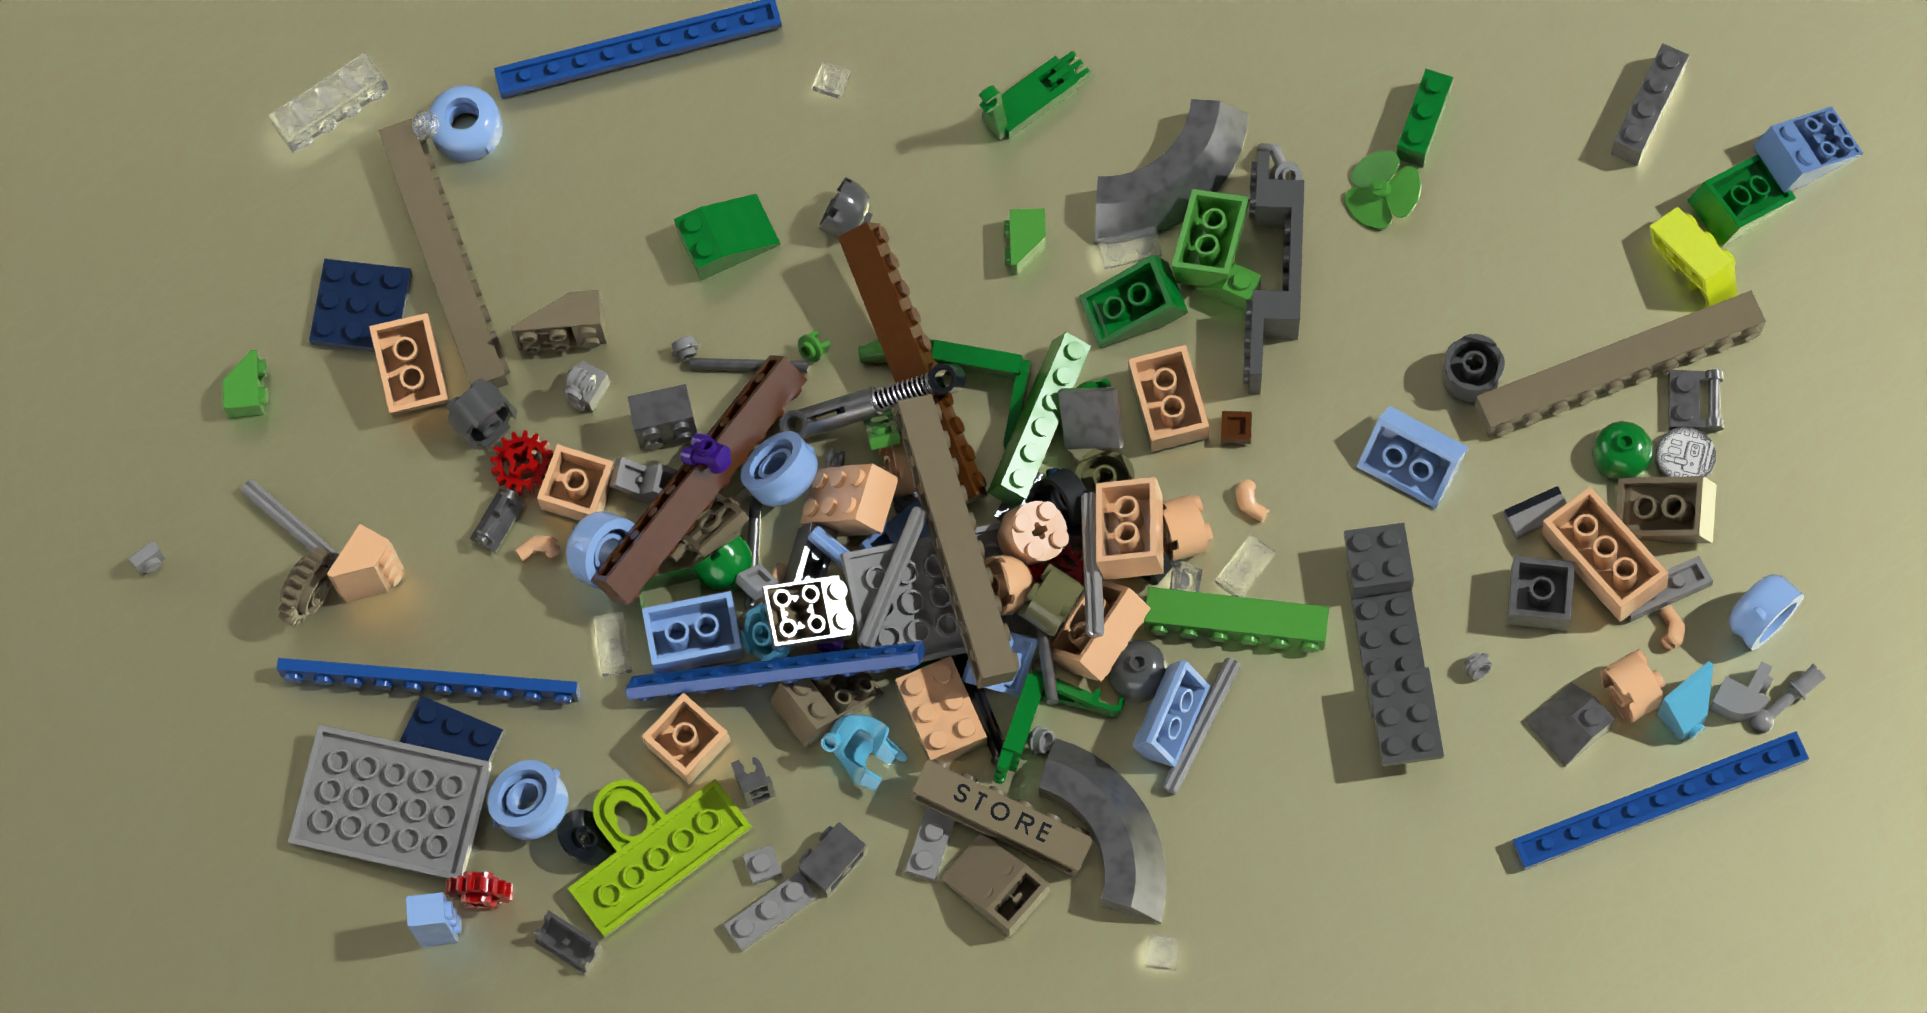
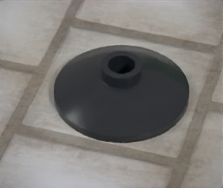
M582 809L570 811L565 814L558 825L557 836L561 847L571 858L587 865L600 864L609 858L614 850L597 827L593 812Z

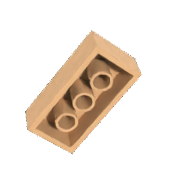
M1591 487L1543 520V537L1565 561L1575 562L1574 571L1619 622L1667 588L1669 572Z

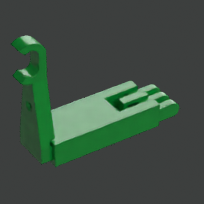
M1074 51L1069 52L1060 60L1055 55L1002 95L994 85L984 89L979 94V97L983 100L979 104L983 109L982 120L999 140L1005 136L1010 139L1078 90V85L1087 79L1092 72L1089 68H1085L1077 73L1085 65L1081 59L1070 65L1077 58V54Z
M929 339L932 344V350L930 351L934 361L938 364H956L964 371L1015 379L1003 441L1004 449H1006L1024 407L1032 367L1031 362L1023 360L1020 354Z
M1033 669L1032 674H1027L993 776V780L997 784L1005 782L1008 770L1017 771L1041 696H1043L1042 699L1046 700L1041 671ZM1055 677L1058 703L1087 709L1109 717H1116L1122 712L1125 704L1124 696L1118 698L1117 704L1112 706L1099 700L1101 696L1099 688L1094 693H1090Z

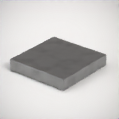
M1062 388L1058 391L1065 449H1120L1124 446L1117 388Z

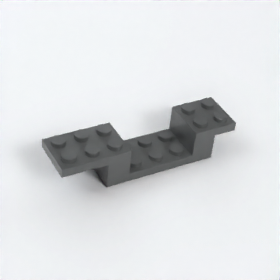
M1258 151L1257 161L1251 162L1249 217H1255L1254 228L1284 229L1282 291L1253 290L1252 300H1246L1243 384H1249L1248 394H1260L1263 339L1298 340L1300 324L1305 180L1269 179L1270 151Z
M1397 523L1344 531V540L1348 558L1347 578L1370 717H1374L1382 767L1442 759L1444 752L1429 667L1425 668L1412 594L1414 577L1405 524Z

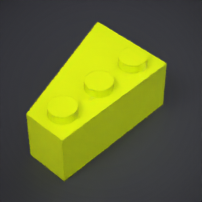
M1676 207L1650 225L1653 245L1675 271L1680 269L1691 281L1687 284L1688 288L1692 292L1698 290L1706 299L1705 308L1738 295L1734 264H1736L1735 258L1727 249L1722 250L1717 245L1715 238L1710 232H1704L1698 227L1697 221L1691 214H1685L1679 207Z

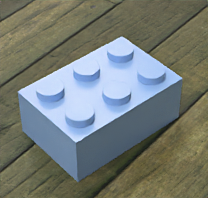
M731 591L642 608L651 663L655 673L686 670L744 658Z

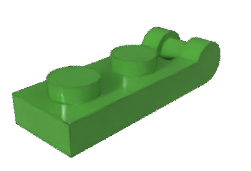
M891 408L884 410L879 416L863 420L871 450L901 444Z

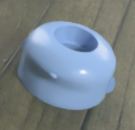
M459 85L443 91L436 97L428 113L427 124L431 138L436 148L451 160L458 162L479 160L490 154L501 139L503 123L498 106L487 92L478 87ZM463 113H470L478 118L467 129L458 130L452 128L454 119Z
M793 431L781 432L765 440L749 455L741 470V482L760 503L766 506H783L797 499L810 487L817 474L818 461L813 447L807 444L798 433Z
M605 511L593 512L579 521L573 528L566 547L567 564L572 574L581 582L600 589L591 578L634 526V523L626 518Z
M1771 574L1763 577L1741 597L1732 609L1729 618V626L1732 633L1742 637L1746 646L1752 651L1758 649L1787 622L1803 601L1804 594L1781 575Z
M538 760L520 761L505 769L495 779L488 794L487 805L489 813L493 818L494 827H501L508 835L519 840L538 839L553 831L562 821L568 808V793L563 781L559 778L560 771L555 768L552 769L546 763ZM537 799L532 806L526 809L530 802Z

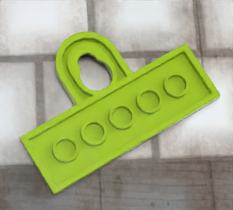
M716 779L708 783L667 815L641 784L632 780L613 781L604 786L597 794L593 804V816L597 827L616 852L567 889L598 931L606 938L750 831L752 826ZM622 801L629 802L633 807L641 809L645 813L648 823L646 829L641 834L628 836L620 831L618 817L615 814V807L618 803Z

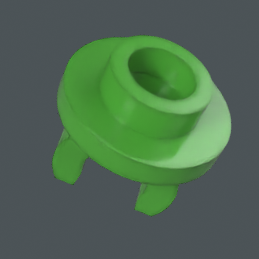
M817 330L812 331L810 334H804L798 340L801 356L810 362L819 361L823 354L827 352L831 343L829 340L820 343L817 339L819 335Z

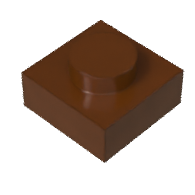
M1222 411L1221 443L1251 444L1252 412Z

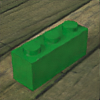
M1425 69L1397 145L1396 154L1400 160L1424 167L1449 99L1454 77Z

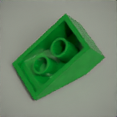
M1759 154L1704 181L1688 198L1687 202L1723 247L1742 237L1794 202L1797 198L1792 191L1786 193L1782 191Z
M757 194L702 206L674 218L677 233L701 281L781 245Z
M1153 254L1079 296L1097 343L1101 348L1164 327L1189 313L1169 263Z

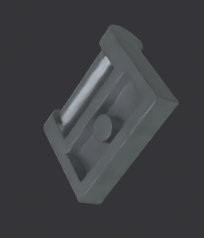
M1669 370V430L1679 427H1693L1699 431L1717 432L1724 429L1720 402V383L1723 382L1722 370ZM1700 383H1708V419H1700Z

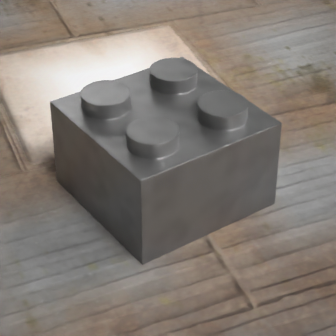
M686 384L627 397L640 449L654 450L662 447L665 443L674 441L678 444L691 441L693 435L697 433Z
M1514 556L1511 566L1506 624L1567 630L1571 619L1575 562Z

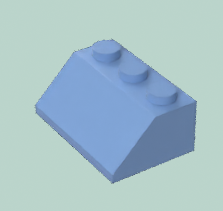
M1389 406L1378 418L1356 467L1436 509L1456 475L1469 447Z
M1180 660L1168 665L1154 699L1147 707L1146 717L1140 730L1135 735L1133 748L1144 759L1175 767L1210 688V685L1187 661Z

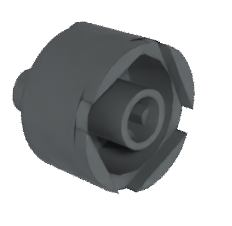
M1468 334L1456 342L1454 341L1449 346L1442 370L1443 382L1448 393L1460 400L1475 402L1478 395L1499 387L1505 360L1500 349L1491 338L1480 334ZM1471 366H1476V370H1471Z
M483 378L474 381L469 390L460 397L458 396L450 400L446 406V409L449 411V424L474 450L477 449L476 445L482 444L486 448L497 442L511 428L508 424L511 416L514 419L517 416V410L493 383L486 382Z

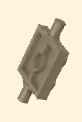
M743 486L732 497L723 496L718 492L713 498L711 507L701 513L695 521L694 528L681 538V543L677 545L676 551L670 557L678 562L688 551L697 552L703 558L716 552L724 541L732 534L740 531L742 526L749 520V517L740 508V505L752 496L749 490Z

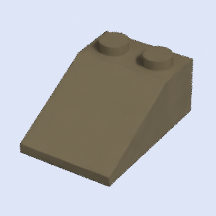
M1704 476L1618 478L1616 515L1639 540L1683 544L1713 543L1717 484Z

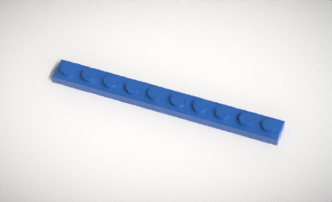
M760 0L496 67L494 72L501 98L773 30L782 27L776 1Z
M923 641L875 646L873 648L777 658L769 661L760 660L637 675L631 677L625 691L627 699L638 698L640 701H647L655 696L662 695L678 697L683 692L696 691L697 694H705L713 689L725 688V690L730 691L744 685L763 687L771 682L778 681L788 684L811 677L813 680H821L829 675L836 674L852 676L858 672L869 670L872 673H879L894 667L911 669L920 664L925 649Z
M278 658L276 668L280 676L285 681L291 683H301L302 679L314 680V683L319 685H332V682H343L345 686L360 688L362 684L374 685V688L380 690H391L392 686L403 687V690L414 693L421 692L422 689H430L440 695H450L452 691L463 692V695L468 697H481V694H492L494 698L509 700L511 696L523 697L525 701L540 702L542 698L553 699L554 703L563 705L571 704V701H580L581 692L578 682L300 659Z
M1797 731L1523 835L1513 839L1512 843L1523 869L1526 870L1807 762L1809 757Z

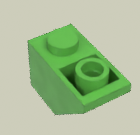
M1045 208L1009 210L1010 220H1004V238H1010V247H1005V265H1011V275H1018L1046 247Z
M250 350L222 380L223 409L229 418L264 415V405L268 404L267 387H263V377H267V364L265 359H261L257 350Z

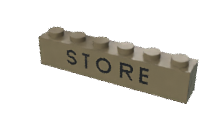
M927 759L909 799L1076 878L1094 838L1089 836L1087 830L1075 825L1071 828L1061 823L1062 820L1052 813L1045 812V814L1033 810L1034 806L1027 801L1021 799L1014 801L1006 797V793L997 787L990 786L987 788L979 784L978 779L970 774L962 773L960 775L951 771V767L943 761L934 760L932 762Z

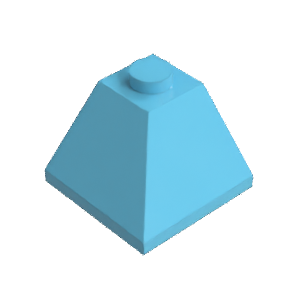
M1710 661L1663 698L1657 712V716L1681 742L1688 736L1691 739L1695 738L1705 729L1703 723L1708 715L1713 664Z

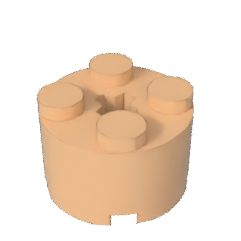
M1188 494L1163 501V552L1166 555L1170 554L1169 559L1171 562L1205 553L1208 548L1207 541L1213 539L1210 525L1203 521L1201 515L1203 505L1198 495L1191 496Z
M1032 501L1009 510L1003 516L997 534L998 543L1003 554L1023 561L1026 566L1035 565L1056 557L1069 541L1064 517L1056 506L1048 501Z
M1639 649L1622 657L1599 672L1603 688L1610 687L1612 696L1609 699L1618 713L1626 721L1631 720V723L1659 708L1663 698L1666 697L1661 690L1665 686L1662 676L1657 670L1653 672L1650 670L1645 655Z

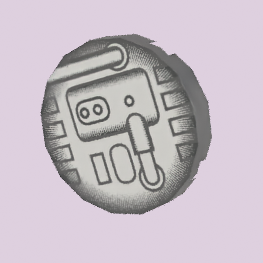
M1679 427L1670 430L1661 438L1656 448L1655 463L1663 477L1704 476L1707 478L1710 476L1716 463V450L1712 440L1704 432L1693 427Z

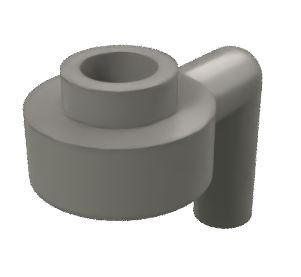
M1260 143L1257 146V151H1270L1274 162L1270 172V179L1286 180L1285 175L1290 171L1291 180H1301L1302 174L1299 166L1285 160L1278 144Z

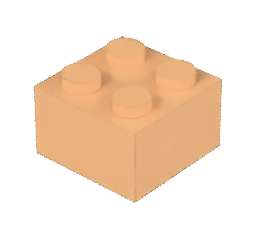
M557 444L537 497L540 508L577 521H581L593 512L603 511L612 488L609 486L614 462Z
M684 692L642 735L645 746L689 785L731 741L728 731Z

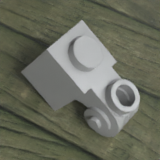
M583 360L578 366L575 365L567 373V382L564 389L568 403L577 410L583 411L585 408L593 413L610 385L608 374Z

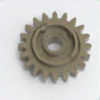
M316 547L314 551H310L308 557L301 558L294 565L280 593V602L282 604L278 608V611H280L278 617L291 626H298L300 622H304L306 616L313 615L319 609L332 586L327 573L334 564L336 558L333 555L334 553L323 547Z

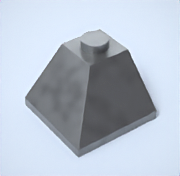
M1571 682L1527 718L1525 722L1559 760L1567 766L1612 729L1615 718L1595 696Z

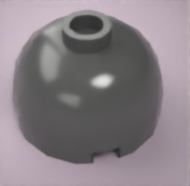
M847 177L843 179L837 188V191L840 193L837 192L835 197L831 199L819 224L820 230L836 237L866 222H870L873 215L868 212L870 207L868 193L861 185Z
M1129 641L1127 647L1121 652L1108 674L1110 685L1121 697L1124 696V699L1127 701L1138 703L1150 701L1154 698L1168 667L1167 659L1157 646L1148 641Z

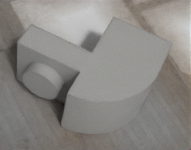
M619 457L615 460L609 487L630 494V499L652 503L678 470L660 463L644 466L624 457Z
M1761 662L1748 687L1726 676L1709 710L1731 721H1749L1750 718L1764 710L1770 700L1769 697L1763 694H1766L1774 679L1768 676L1772 666Z

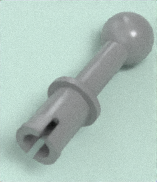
M1812 664L1795 681L1790 680L1788 682L1791 688L1767 709L1750 718L1751 728L1758 733L1770 731L1774 725V718L1798 697L1806 700V695L1826 679L1825 675L1819 669L1817 670V666Z

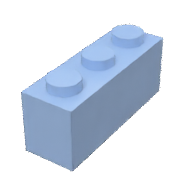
M443 892L406 896L408 928L421 947L458 943L457 933H462L461 916L457 915V910L453 908L452 901H448Z

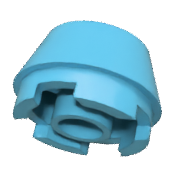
M765 603L756 605L745 614L747 619L744 630L740 631V638L748 654L753 653L761 661L784 658L796 647L773 646Z

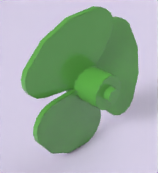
M1378 151L1363 158L1351 173L1352 183L1356 187L1348 190L1345 195V203L1352 216L1365 226L1385 229L1392 223V214L1397 218L1407 217L1419 201L1422 185L1418 170L1413 166H1405L1393 177L1400 165L1399 156L1393 151Z

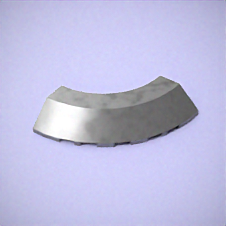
M1191 99L1189 114L1182 132L1162 156L1147 166L1133 172L1115 176H1098L1094 244L1132 242L1133 239L1147 235L1151 237L1172 225L1176 226L1182 223L1192 189L1218 192L1230 172L1233 171L1245 141L1249 113L1222 101Z
M1056 738L1047 757L1039 783V796L1051 800L1072 814H1075L1085 824L1094 838L1103 859L1105 872L1104 890L1101 898L1102 907L1161 924L1167 886L1166 863L1157 828L1147 807L1124 777L1109 764L1075 744Z

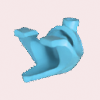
M847 714L840 717L833 723L829 733L825 734L821 739L822 748L827 752L834 753L850 775L853 784L868 787L873 791L877 789L883 778L866 769V760L870 753H873L889 765L895 759L901 762L907 760V753L887 737L890 730L889 727L876 718L867 715Z

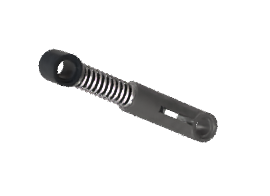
M938 364L925 375L922 374L921 377L916 376V379L912 377L911 380L907 379L906 382L902 380L901 383H893L892 386L887 385V388L883 386L882 389H876L872 386L805 408L788 411L781 417L779 423L781 432L793 431L798 433L802 439H809L814 435L879 416L885 409L894 408L899 400L928 394L939 396L957 393L965 386L966 374L959 365ZM946 371L952 377L949 386H946L943 382V375ZM837 412V415L818 421L816 419L817 417ZM798 417L803 424L800 432L795 429V421Z

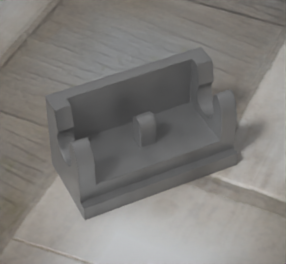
M756 757L752 758L756 770L749 774L744 771V766L739 760L731 763L735 778L748 808L776 797L770 776H766L761 762Z
M548 910L544 916V925L540 930L536 929L534 933L535 943L586 975L603 951L600 943Z

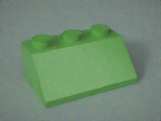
M1192 189L1171 265L1177 283L1206 287L1230 276L1250 202L1248 196Z

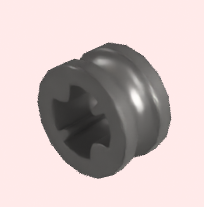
M830 449L825 468L844 466L845 451L836 453L834 449Z

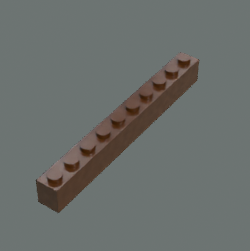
M866 222L838 236V239L895 383H901L902 380L906 382L907 379L911 380L912 377L916 379V376L921 377L922 374L925 375L938 363L934 361L930 351L932 350V344L921 328L920 314L913 307L909 298L910 289L899 273V261L889 248V237L885 228L880 223ZM934 395V402L940 405L942 411V421L940 422L943 431L947 430L950 437L951 446L949 451L951 457H955L958 462V480L960 485H964L968 496L966 505H969L988 496L985 489L987 485L986 480L977 469L974 461L976 458L975 452L966 441L963 433L965 431L963 422L956 416L952 406L954 404L952 395Z
M770 355L706 434L710 435L715 442L730 448V466L724 472L714 474L705 464L692 466L683 463L591 578L614 603L629 605L640 596L641 589L646 582L657 575L662 562L676 551L677 543L694 528L695 521L701 513L711 507L713 498L730 483L731 475L748 460V454L755 445H758L765 439L766 431L783 416L784 409L789 402L800 395L801 387L807 379L785 356Z

